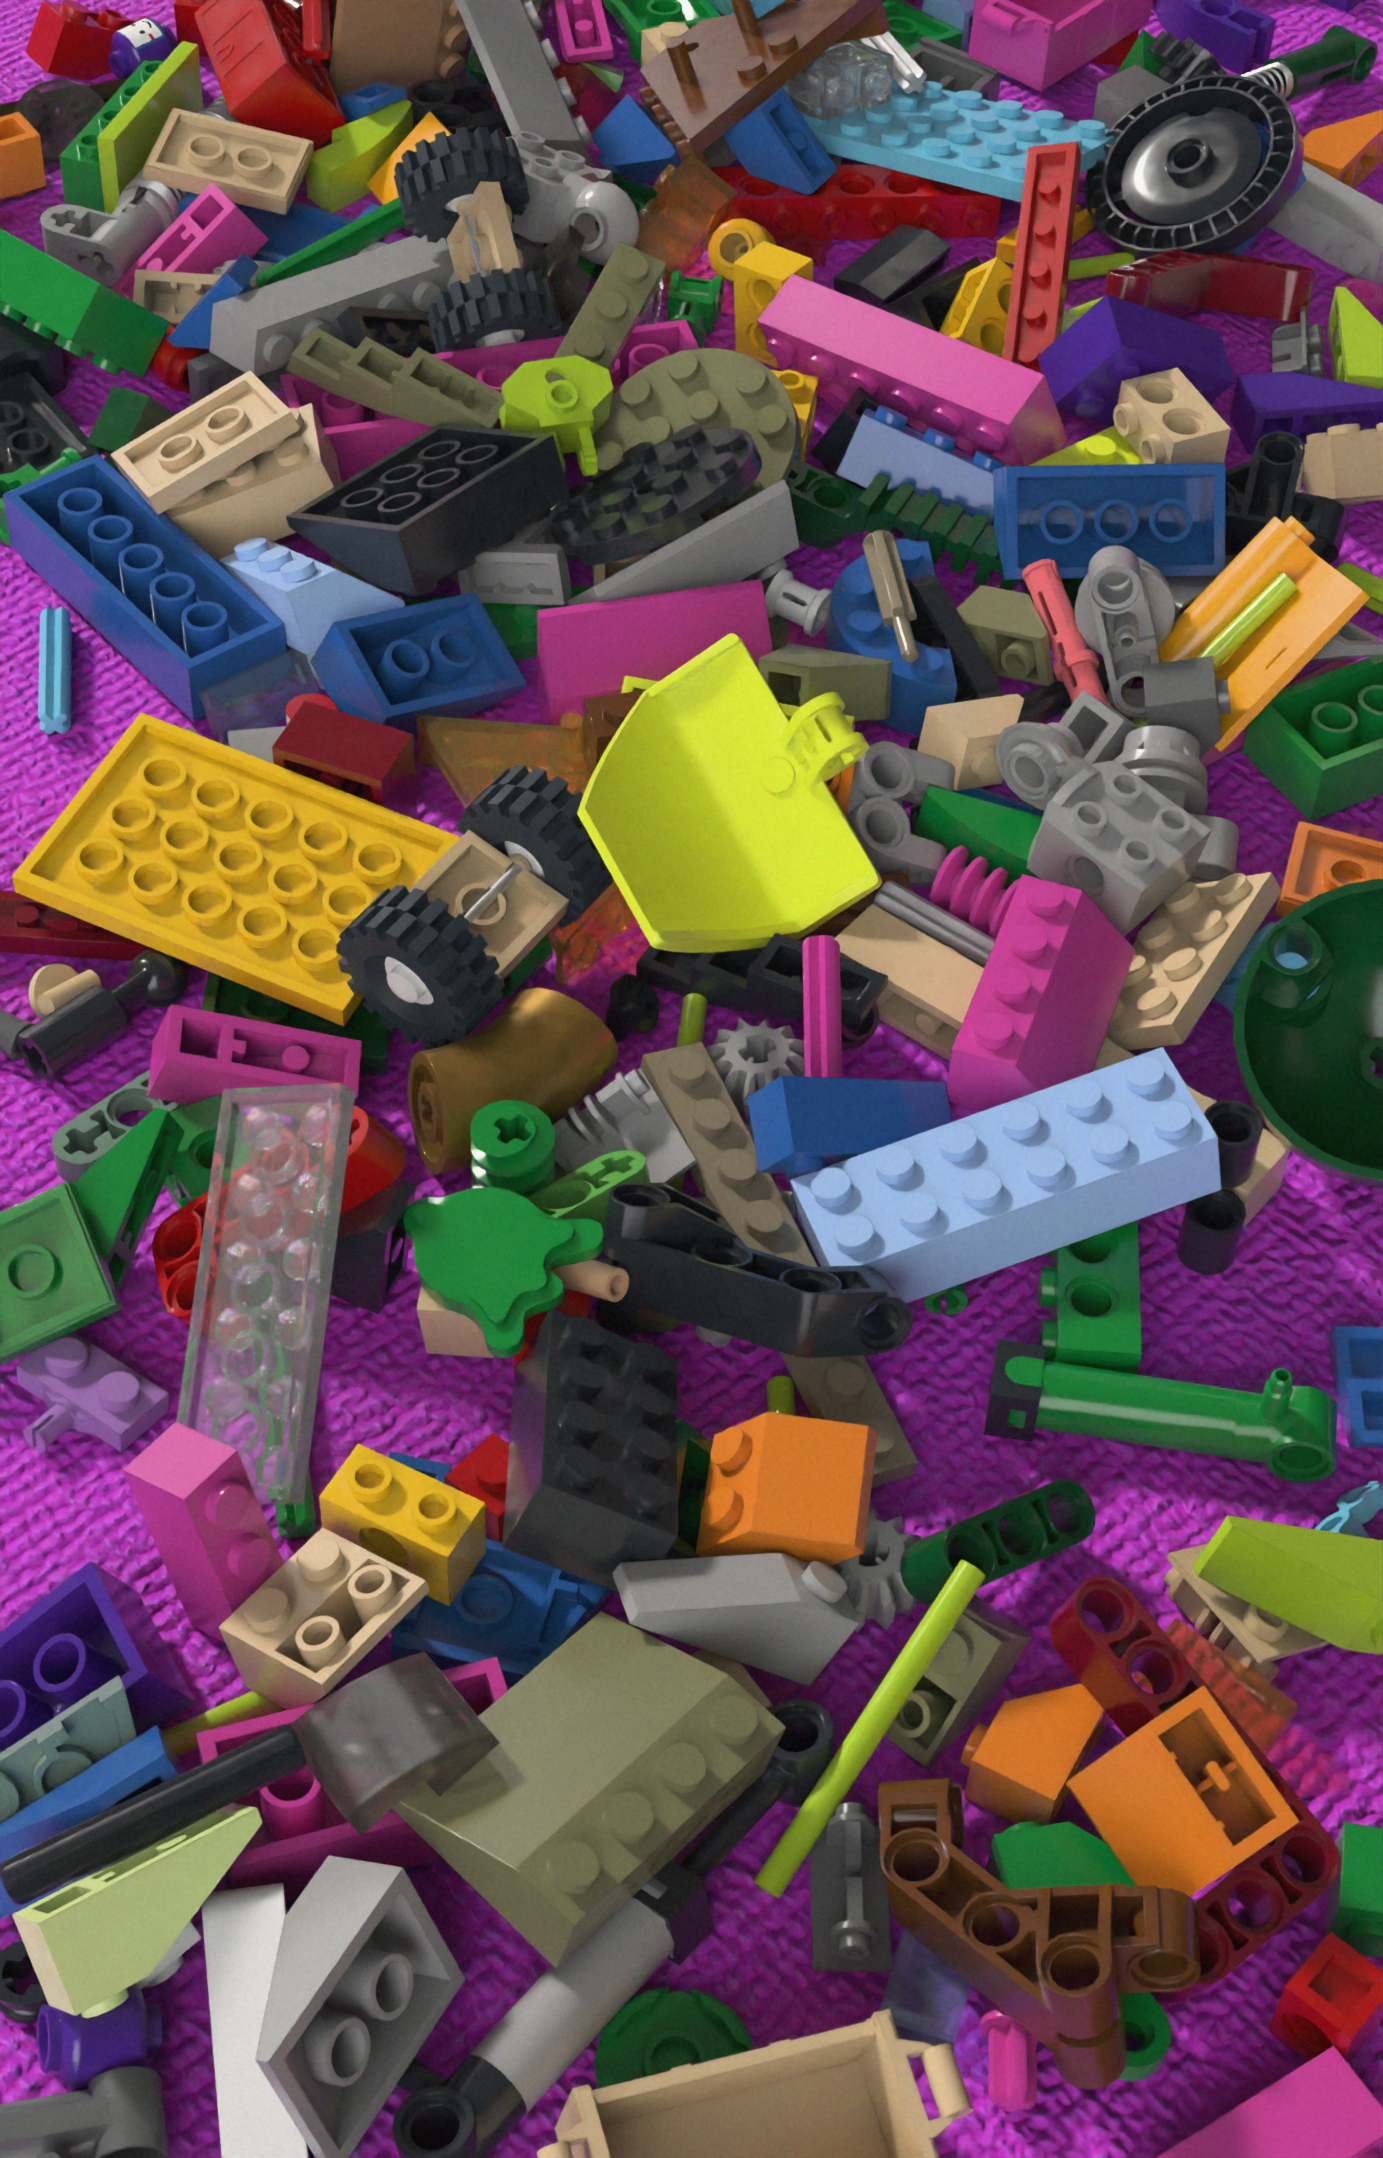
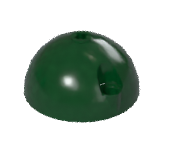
M1383 879L1351 883L1319 894L1282 918L1260 942L1243 973L1234 1006L1233 1040L1242 1081L1254 1108L1270 1131L1293 1153L1319 1170L1348 1182L1376 1188H1383V1078L1374 1074L1375 1071L1383 1073ZM1284 953H1296L1302 956L1307 961V964L1301 968L1291 969L1282 966L1276 958ZM1319 986L1316 993L1309 997L1314 992V990Z

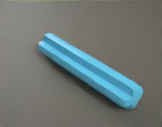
M62 606L56 610L47 607L40 614L38 718L40 719V729L48 735L55 731L64 734L71 727L72 623L70 622V612Z

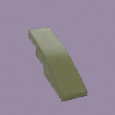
M315 326L291 354L287 366V371L335 395L384 414L430 427H435L442 423L493 429L500 420L499 409L504 405L502 393L419 347L407 360L368 337H365L357 349Z

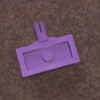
M74 1331L37 1348L16 1365L18 1384L43 1400L49 1409L23 1430L27 1443L32 1448L36 1447L38 1452L47 1450L48 1446L68 1429H76L77 1431L96 1435L122 1452L169 1412L168 1392Z

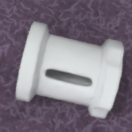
M786 569L780 570L773 578L765 595L767 616L773 618L779 615L802 626L804 634L815 637L828 619L832 591L827 588L818 591L793 579V572ZM794 599L802 604H805L806 606H801L791 600Z

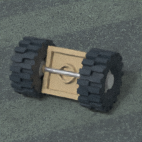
M467 127L456 128V134L446 136L445 131L434 134L435 141L430 143L425 139L415 144L416 152L407 150L401 156L403 162H397L394 168L396 174L394 179L405 225L408 230L412 229L413 235L418 238L426 235L429 242L437 243L441 238H445L457 280L450 285V293L441 291L436 296L437 303H431L428 308V320L436 353L565 336L551 281L547 277L541 279L540 273L533 270L525 276L523 256L521 251L515 246L511 230L512 223L515 222L513 215L521 216L526 210L525 204L529 203L530 199L521 157L515 141L511 137L506 139L505 133L499 130L489 135L487 127H477L474 133H468Z
M516 765L512 770L509 768L504 770L460 815L463 818L458 822L457 831L463 834V836L409 890H407L406 886H396L392 891L387 888L340 934L339 938L341 940L336 944V953L343 956L338 961L341 972L352 976L347 984L353 993H361L366 1000L362 1005L370 1014L376 1010L384 1018L381 1024L391 1032L395 1028L403 1031V1040L413 1045L420 1039L426 1050L438 1048L439 1046L442 1047L469 1036L500 1003L503 994L499 991L504 987V978L557 923L560 928L569 926L573 921L576 922L614 882L611 873L577 814L583 794L580 791L575 796L567 790L569 782L559 776L550 781L548 780L546 770L535 767L530 773L526 765Z

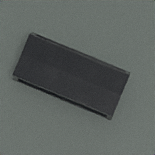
M901 224L834 276V291L880 309L930 281L945 269L952 245L928 230Z

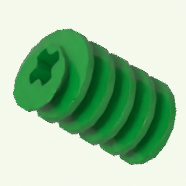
M502 1100L489 1103L477 1111L471 1121L470 1131L472 1188H502L527 1198L555 1182V1129L550 1118L534 1105L516 1100Z

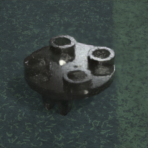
M51 80L36 84L23 93L15 106L14 113L20 112L40 134L43 163H60L59 156L101 110L105 103L87 85L69 80Z

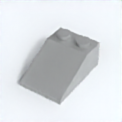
M328 1855L284 1917L255 2061L315 2158H349L465 1980L403 1867Z

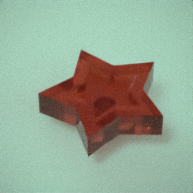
M803 233L798 234L795 239L777 242L776 246L813 259V266L825 268V254L832 249V240L814 239L811 237V234Z

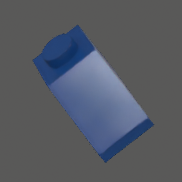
M784 88L770 95L722 135L748 174L805 195L815 192L838 170Z
M628 94L592 134L594 144L602 152L597 158L598 161L607 170L612 171V173L618 175L624 173L632 180L641 184L696 177L697 175L694 168L685 169L678 151L673 148L672 143L667 139L665 132L660 126L656 125L652 113Z

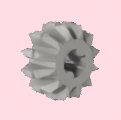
M767 1017L759 1026H750L740 1018L735 1032L719 1029L714 1045L707 1047V1052L738 1112L743 1113L748 1125L751 1119L747 1097L780 1076H805L804 1040L795 1039L790 1025L772 1029Z
M874 1505L869 1509L864 1553L830 1566L846 1582V1593L860 1622L855 1629L856 1632L864 1626L866 1619L871 1618L887 1631L890 1624L894 1622L895 1612L910 1616L911 1611L917 1604V1599L910 1595L903 1583L900 1565L905 1549L912 1543L921 1540L920 1535L904 1534L905 1525L902 1515L887 1522L879 1520Z

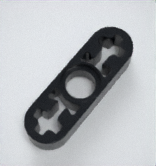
M923 574L907 579L917 614L916 620L910 621L915 641L927 646L947 649V641L957 682L954 703L1002 696L996 674L940 581L932 574Z

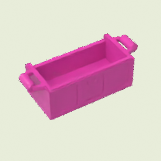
M975 0L968 57L1042 92L1148 23L1152 0Z

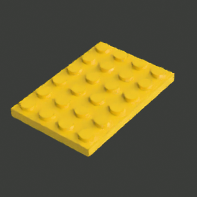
M141 712L13 874L12 879L15 892L344 1026L364 996L361 993L352 992L347 984L352 976L340 970L338 961L343 956L336 953V944L341 940L339 938L340 934L387 888L392 891L396 886H406L407 890H409L461 837Z

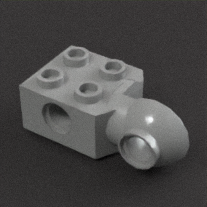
M518 131L516 135L509 136L515 141L516 147H518L530 196L529 203L525 204L526 210L521 216L513 215L515 220L511 226L513 232L533 242L564 245L578 252L589 262L604 266L607 264L619 241L633 248L638 241L639 220L636 207L626 192L615 184L600 181L601 172L584 164L585 158L577 153L567 150L556 151L544 145L545 139L532 132ZM595 218L599 223L600 232L596 229Z
M1026 721L1003 729L996 739L995 748L999 772L1008 787L1022 801L1037 809L1044 810L1039 830L1029 849L1026 868L1043 880L1083 890L1123 936H1126L1191 878L1212 830L1117 760L1092 764L1086 762L1083 759L1082 745L1077 736L1068 727L1060 723L1051 722L1044 724Z

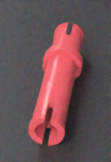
M1043 559L1028 565L1023 570L1022 577L1027 584L1035 608L1048 632L1049 644L1056 661L1053 670L1057 680L1064 682L1072 704L1081 691L1085 690L1111 706L1096 670L1099 666V660L1095 651L1088 649L1083 636L1077 630L1074 609L1062 583L1056 561Z

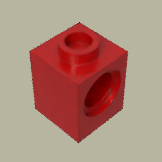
M1330 1931L1285 1985L1268 2030L1307 2061L1335 2046L1346 2062L1349 2063L1377 2029L1383 2017V1971Z

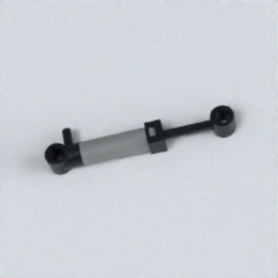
M790 1699L778 1703L768 1711L786 1728L765 1771L735 1800L678 1864L670 1860L557 1968L551 1965L447 2078L418 2058H413L396 2084L411 2095L403 2101L395 2113L392 2125V2133L400 2158H488L493 2150L664 1960L668 1958L679 1966L714 1928L704 1883L706 1878L777 1800L792 1807H802L838 1751L834 1725L827 1710L820 1704L806 1699ZM450 2142L443 2148L431 2150L439 2144Z

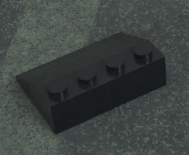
M440 423L286 516V519L291 529L377 588L404 592L408 597H418L436 589L437 581L451 572L464 570L472 566L476 562L475 557L490 547L500 546L511 541L514 538V532L524 525L548 517L551 514V508L568 498L570 493L553 434Z

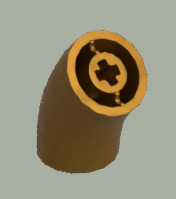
M531 988L524 989L517 994L504 1011L481 1030L454 1043L417 1052L411 1060L408 1072V1102L415 1142L421 1159L429 1172L440 1175L471 1168V1121L477 1111L489 1103L502 1100L526 1102L543 1111L550 1118L552 1125L563 1117L566 1118L569 1115L568 1109L572 1106L578 1107L584 1102V1097L588 1094L591 1095L616 1064L619 1049L612 1032L596 1014L582 1003L557 991Z

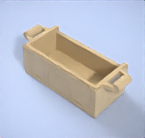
M890 2009L874 2012L871 2018L866 2019L862 2023L794 2040L786 2039L770 2043L767 2047L695 2065L690 2063L674 2067L667 2072L592 2090L589 2084L572 2088L555 2127L558 2142L545 2146L536 2153L538 2158H940L934 2139L942 2134L954 2120L972 2113L973 2106L951 2044L932 2046L923 2042L899 2039ZM921 2058L941 2118L928 2120L908 2059Z

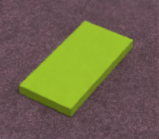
M182 41L97 137L105 213H113L117 208L118 198L124 188L143 169L172 108L194 113L203 108L198 44Z

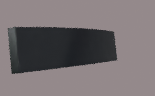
M775 933L765 947L739 951L685 953L655 949L650 944L636 963V976L649 985L683 997L691 993H697L707 999V1004L752 1015L804 1022L803 943L779 933ZM840 957L841 1024H861L887 986L888 975Z

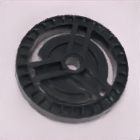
M1213 74L1187 79L1151 94L1133 106L1115 122L1105 136H1114L1116 140L1113 145H1104L1107 158L1097 160L1095 166L1087 170L1084 194L1087 210L1102 240L1114 252L1128 253L1134 256L1135 261L1176 248H1182L1181 250L1184 252L1200 255H1211L1213 251L1228 252L1255 236L1274 219L1287 203L1298 183L1303 166L1304 144L1301 131L1286 99L1273 87L1257 79L1233 74ZM1257 123H1260L1271 132L1270 148L1263 166V143L1255 127ZM1092 208L1097 209L1095 214H1093ZM1132 212L1137 218L1149 225L1135 222L1122 213Z

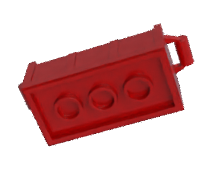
M208 0L195 12L197 25L229 112L241 124L314 141L313 152L318 150L332 137V130L347 124L345 121L346 117L323 61L322 67L312 66V59L305 58L303 55L302 19L283 0Z

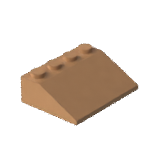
M337 0L329 78L337 98L339 99L341 95L374 81L405 87L407 94L409 87L417 82L457 76L465 65L464 57L469 33L455 1Z

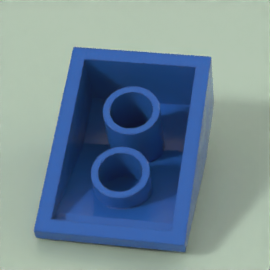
M475 592L333 622L310 661L328 696L336 704L339 711L413 734L414 742L523 691L527 685Z

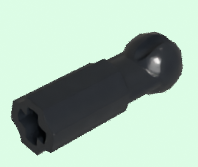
M153 948L140 952L130 964L126 981L110 991L92 986L18 1034L16 1046L24 1058L25 1065L39 1080L45 1079L53 1083L125 1035L128 1029L127 1017L141 1007L163 1009L171 1004L175 1005L184 994L188 980L186 965L182 960Z

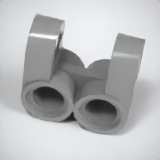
M881 741L871 745L867 752L856 761L847 820L878 873H908L910 886L932 887L939 868L948 855L947 848L935 841L910 834V822L902 808V800L922 804L928 785L953 792L955 766L946 760L899 746L889 741Z

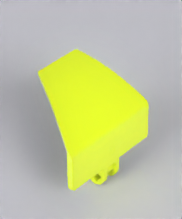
M734 633L726 635L642 693L601 756L584 791L577 811L580 820L648 942L655 949L685 953L747 950L765 947L775 933L797 940L858 902L882 884V878L825 783L859 760L869 748L863 734L859 732L854 733L844 716L845 704L839 693L829 692L813 698L801 706L789 721L743 640Z

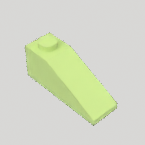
M231 1803L115 1860L13 1914L12 1916L48 2004L74 2016L81 2013L83 2018L101 2015L122 2004L129 1996L126 1988L148 1977L262 1825L263 1821L256 1807Z

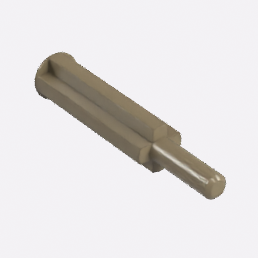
M885 530L874 531L865 537L862 547L885 627L893 625L902 660L908 663L914 662L919 657L910 621L916 620L917 614L895 537L892 533Z

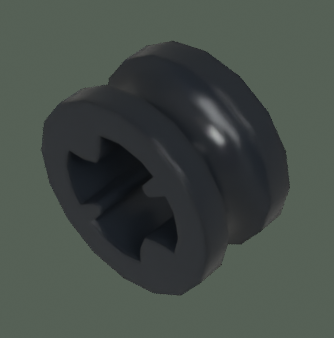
M23 1941L14 1942L0 1952V2012L4 2017L15 2023L33 2024L38 2022L40 2007L47 2005L48 2002L40 1984H31L26 1990L25 1995L16 1993L13 1978L26 1979L32 1969H34Z

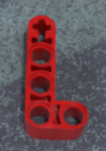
M345 1106L172 1213L160 1224L152 1241V1254L163 1303L167 1311L215 1345H226L237 1340L251 1324L254 1314V1302L247 1274L393 1183L402 1172L406 1161V1150L401 1141L363 1109L357 1106Z

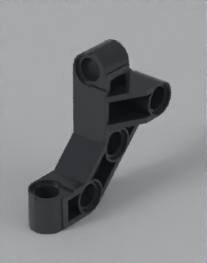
M1281 431L1265 434L1257 442L1251 460L1225 471V555H1238L1274 516L1283 523L1292 516L1314 536L1315 540L1308 547L1328 564L1334 562L1339 556L1348 522V513L1344 506L1334 499L1299 493L1305 445L1296 435Z
M663 1182L620 1184L612 1187L609 1191L604 1231L605 1246L603 1249L606 1256L603 1257L601 1263L624 1269L629 1276V1287L625 1296L618 1302H611L597 1297L595 1318L601 1326L622 1333L667 1332L688 1322L788 1355L805 1358L878 1355V1353L891 1351L901 1345L910 1333L913 1319L909 1306L884 1276L875 1269L866 1268L865 1265L810 1267L748 1248L708 1197H690ZM877 1305L872 1312L865 1315L870 1308Z

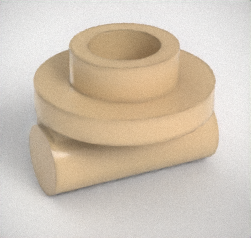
M65 964L46 965L40 968L31 979L29 986L31 1008L37 1018L41 1020L90 987L102 988L101 980L92 970H86L78 974L72 967Z

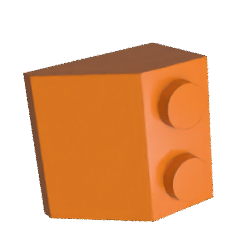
M766 1412L715 1434L710 1452V1464L695 1554L702 1558L783 1553L808 1563L820 1561L829 1566L863 1554L878 1433L867 1425Z

